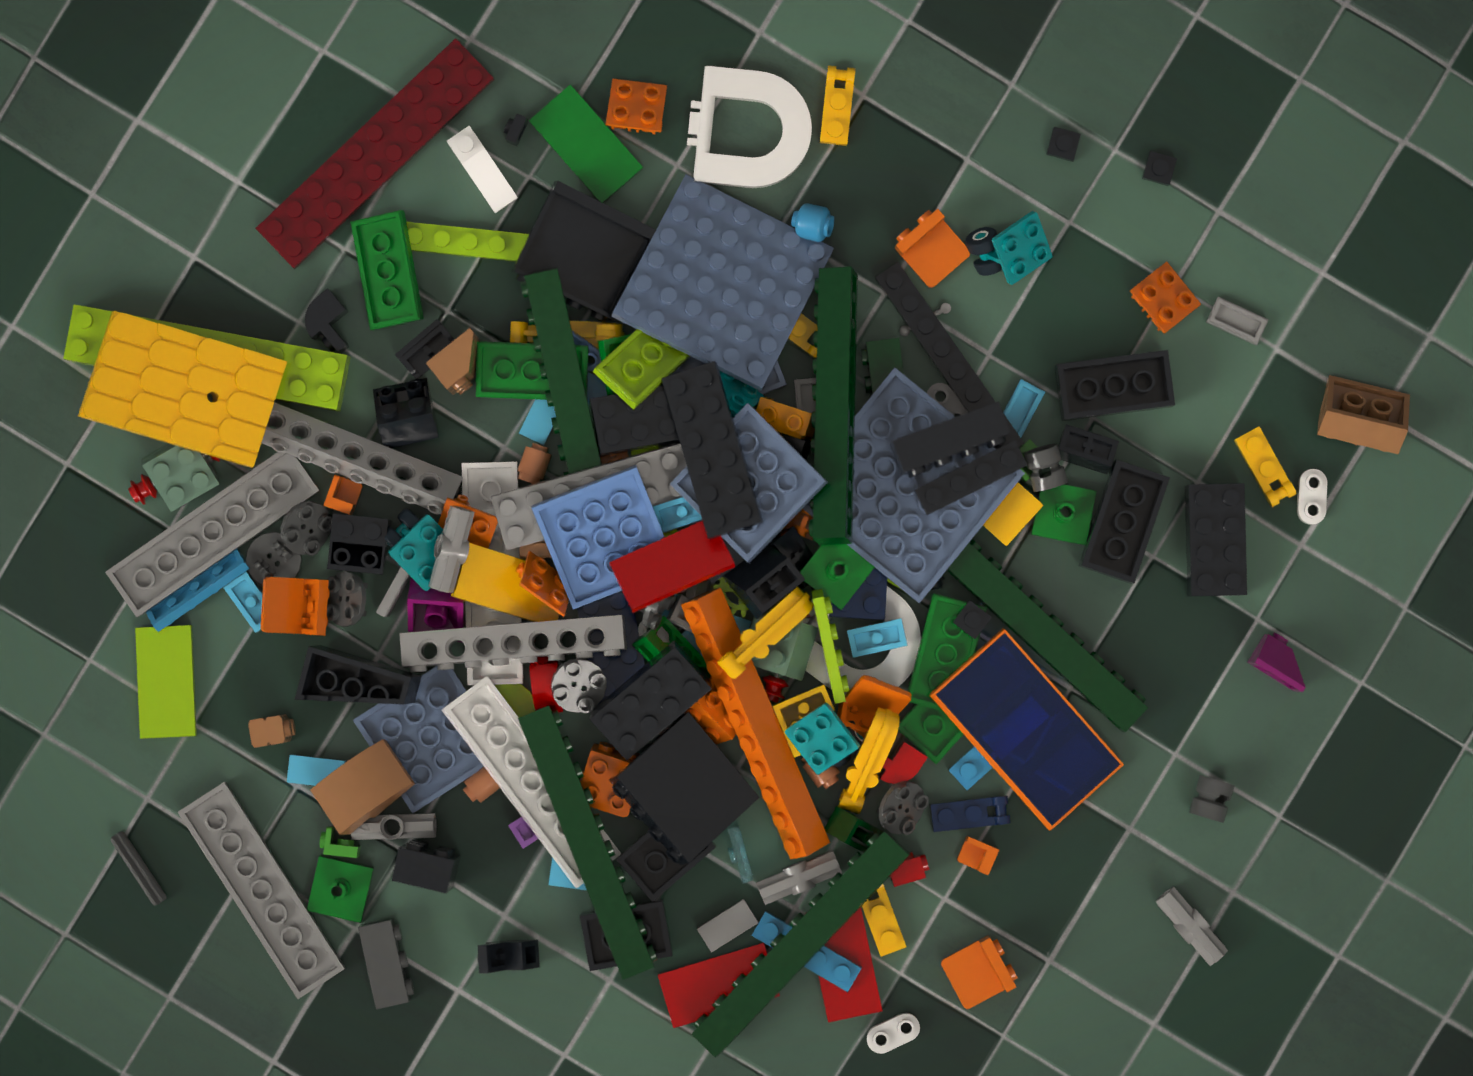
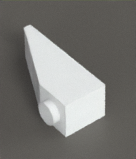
M470 126L447 140L448 145L495 214L518 199Z

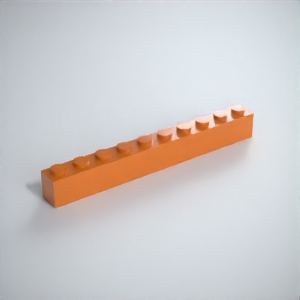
M721 587L704 592L681 604L685 619L690 625L696 644L706 662L707 670L712 676L718 690V695L729 716V721L737 734L740 747L746 755L751 772L755 776L761 790L762 798L768 806L773 823L777 827L783 841L785 851L788 853L790 860L809 856L829 844L830 840L752 659L744 665L746 669L735 679H731L717 663L727 652H734L742 644L741 633Z

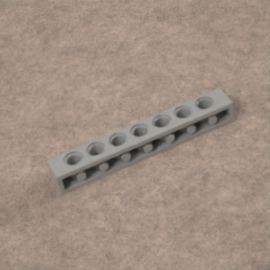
M275 402L261 442L272 447L277 452L290 454L305 463H313L323 467L330 473H338L350 478L355 483L366 484L376 488V490L383 494H391L401 498L408 504L424 507L434 514H442L447 497L453 500L457 497L463 479L460 475ZM269 426H275L277 429H272ZM295 436H300L304 439H297ZM372 467H378V468H380L381 470H376V469H374V468H372ZM398 477H403L407 480H401ZM424 487H428L433 490H426Z
M623 615L400 633L402 667L410 668V672L427 671L426 666L436 665L438 670L454 669V664L465 663V668L482 667V662L493 661V666L509 665V659H520L521 663L537 662V657L548 656V661L565 660V655L576 654V659L593 658L594 652H604V657L621 655L620 650H627L625 616ZM594 630H601L604 634V640L599 645H593L590 642V635ZM567 632H573L576 635V643L572 647L567 648L563 645L562 638ZM545 634L548 637V645L545 649L538 650L534 644L535 639L538 635ZM511 637H518L521 642L520 648L515 652H510L507 648V642ZM484 639H490L493 643V649L488 654H482L479 649V645ZM462 641L465 645V651L461 656L456 657L452 653V646L455 642ZM434 643L437 647V654L434 658L428 659L424 654V649L428 644Z

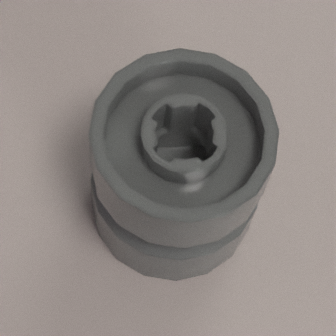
M1058 444L1040 446L1023 453L1027 469L1032 470V474L1029 477L1034 492L1052 489L1068 482L1064 466L1059 465L1062 458ZM1050 467L1051 471L1043 473L1042 469Z
M1200 775L1196 786V791L1199 794L1193 798L1189 813L1224 823L1228 810L1225 802L1231 800L1235 785Z

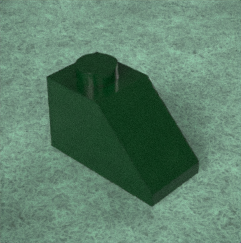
M836 806L824 828L830 835L863 853L869 848L866 844L877 831L880 834L884 832Z

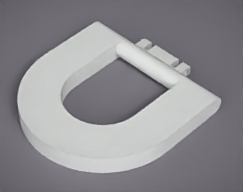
M705 66L701 102L691 101V108L700 109V112H690L688 134L697 135V138H687L688 146H696L694 181L743 188H763L777 184L789 177L804 160L809 149L812 134L810 113L800 93L783 78L768 72ZM715 98L760 102L770 106L778 114L783 129L781 140L776 148L767 155L755 158L710 153Z
M888 586L885 620L883 621L887 622L902 618L908 646L891 649L887 657L879 665L870 669H855L845 663L843 666H839L841 676H847L849 690L863 675L875 677L880 681L899 687L913 671L921 640L920 627L909 604ZM813 607L809 613L811 617L809 619L805 618L800 622L818 627L815 608ZM814 641L805 671L832 690L823 647Z

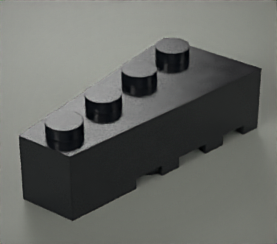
M322 645L308 646L295 700L410 704L415 703L422 676Z

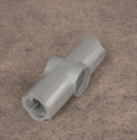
M450 505L443 533L438 536L434 547V557L436 560L429 582L430 588L446 593L454 592L460 566L465 563L469 553L468 536L475 514L474 511Z
M435 813L378 815L365 821L351 833L352 840L436 838ZM390 819H395L400 824V830L397 834H392L388 831L387 823Z
M831 851L807 862L803 860L782 869V872L758 881L756 884L766 905L790 894L797 895L814 888L815 884L834 877L838 872L842 874L834 852Z
M1174 886L1165 891L1155 901L1163 913L1174 923L1173 927L1188 944H1191L1209 966L1219 961L1228 952L1225 945L1209 929L1210 925L1195 908L1192 909Z

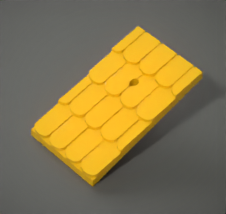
M112 311L78 417L252 468L261 446L287 361L211 338H205L161 323ZM208 393L213 397L212 402L207 398Z

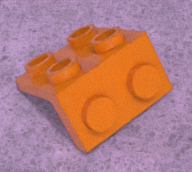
M936 209L933 213L928 210L917 219L919 225L912 231L909 228L904 230L896 238L898 243L894 248L929 288L935 287L970 256L967 246L944 221L945 216L939 209Z
M265 577L262 593L261 630L266 633L326 636V627L328 625L327 603L330 595L328 588L329 580Z
M863 675L845 695L846 702L839 703L837 716L846 727L852 728L864 738L872 724L878 707L886 708L899 714L911 701L912 694L900 687L880 681L875 677Z
M711 676L709 679L712 683V689L683 714L689 712L715 744H720L732 740L736 732L729 721V716Z
M607 742L593 744L583 773L584 777L581 779L583 789L589 787L595 803L590 805L592 808L620 817H627L629 815L631 806L625 799L619 798L612 790L613 785L609 779L618 775L640 753L636 752L626 761L612 744Z
M989 935L941 961L943 970L960 1002L966 1009H970L1004 990L1009 992L1016 988L1014 980L1018 979L1015 971L1011 964L1005 966L1000 957L1005 953L997 939L992 941Z

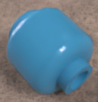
M809 203L803 204L799 211H794L791 225L795 227V232L801 239L822 242L832 234L834 216L831 215L827 207Z

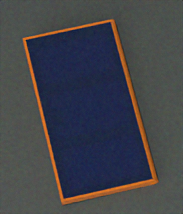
M1004 628L929 694L933 701L1049 831L1057 826L1124 765Z

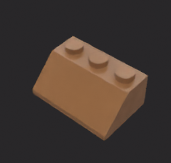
M470 328L426 362L444 387L453 395L456 393L462 395L473 386L471 381L475 378L477 341H479V338Z
M1329 375L1319 414L1317 435L1378 449L1383 452L1399 454L1408 432L1410 394Z

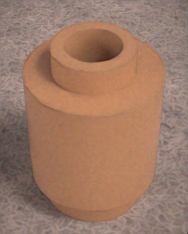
M532 443L531 447L525 446L517 469L519 472L517 479L531 484L539 483L540 479H544L552 456L547 453V447Z
M804 758L801 759L804 764V770L817 788L823 786L825 789H828L839 781L836 775L840 771L836 766L833 765L817 775Z
M483 767L464 781L467 786L463 791L472 802L478 799L482 803L500 787L486 768Z

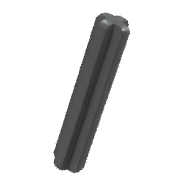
M121 831L112 836L110 839L151 903L156 906L167 898L126 834Z

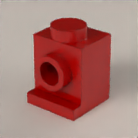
M909 852L911 855L890 876L894 887L926 878L925 871L929 870L925 854L914 856L913 852Z

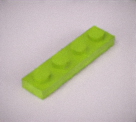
M823 589L811 591L834 702L835 704L846 702L844 692H849L847 676H841L839 666L844 665L841 649L835 650L833 640L838 639L836 624H830L828 614L833 613L830 596L824 598Z

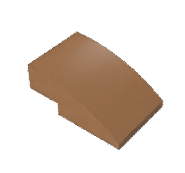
M382 739L334 770L310 789V791L339 835H350L369 818L378 816L415 783L387 741Z

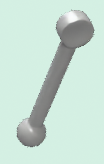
M943 303L940 309L933 313L936 317L942 313L948 314L951 311V305ZM901 326L899 329L901 336H907L911 331L908 326Z

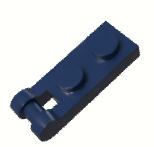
M1008 795L930 804L933 832L1010 824V815H1007L1006 804H1009ZM987 806H995L996 816L988 817Z

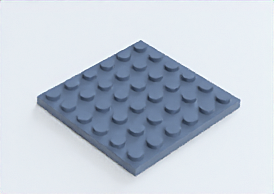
M685 174L611 317L635 329H639L643 333L705 364L715 361L719 371L762 391L815 287V278H819V268H825L834 248L823 242L801 239L796 234L795 228L703 182L694 181L693 177Z
M894 368L855 416L852 544L847 545L916 602L920 603L1025 472L1019 469L926 515L914 490L996 449L994 447L988 449L987 444L978 447L979 452L965 458H962L960 454L953 456V461L947 465L935 468L934 464L925 467L927 471L911 478H909L908 473L901 475L890 443L895 439L955 418V416L899 370ZM808 502L802 509L813 517V509L810 508V503Z

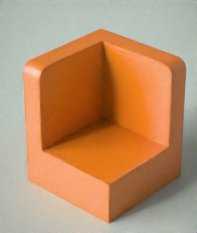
M335 474L323 506L353 516L363 485Z
M967 835L957 861L989 875L999 849Z

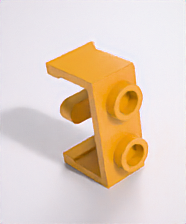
M760 397L756 411L776 431L811 441L815 432L811 422L812 413L776 402L771 398Z

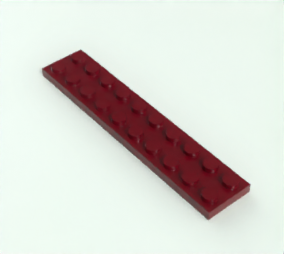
M455 38L255 229L296 269L476 98L494 78Z

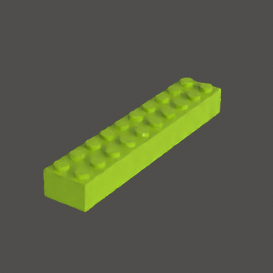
M74 304L63 359L69 362L94 366L112 311ZM136 316L287 361L275 400L341 412L351 359L348 355Z

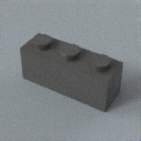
M391 918L359 926V935L376 1009L408 1003L411 1000L410 995L414 994L412 979L406 978L404 968L408 967L406 952L400 950L399 940H402V932L399 923L395 924L394 919Z

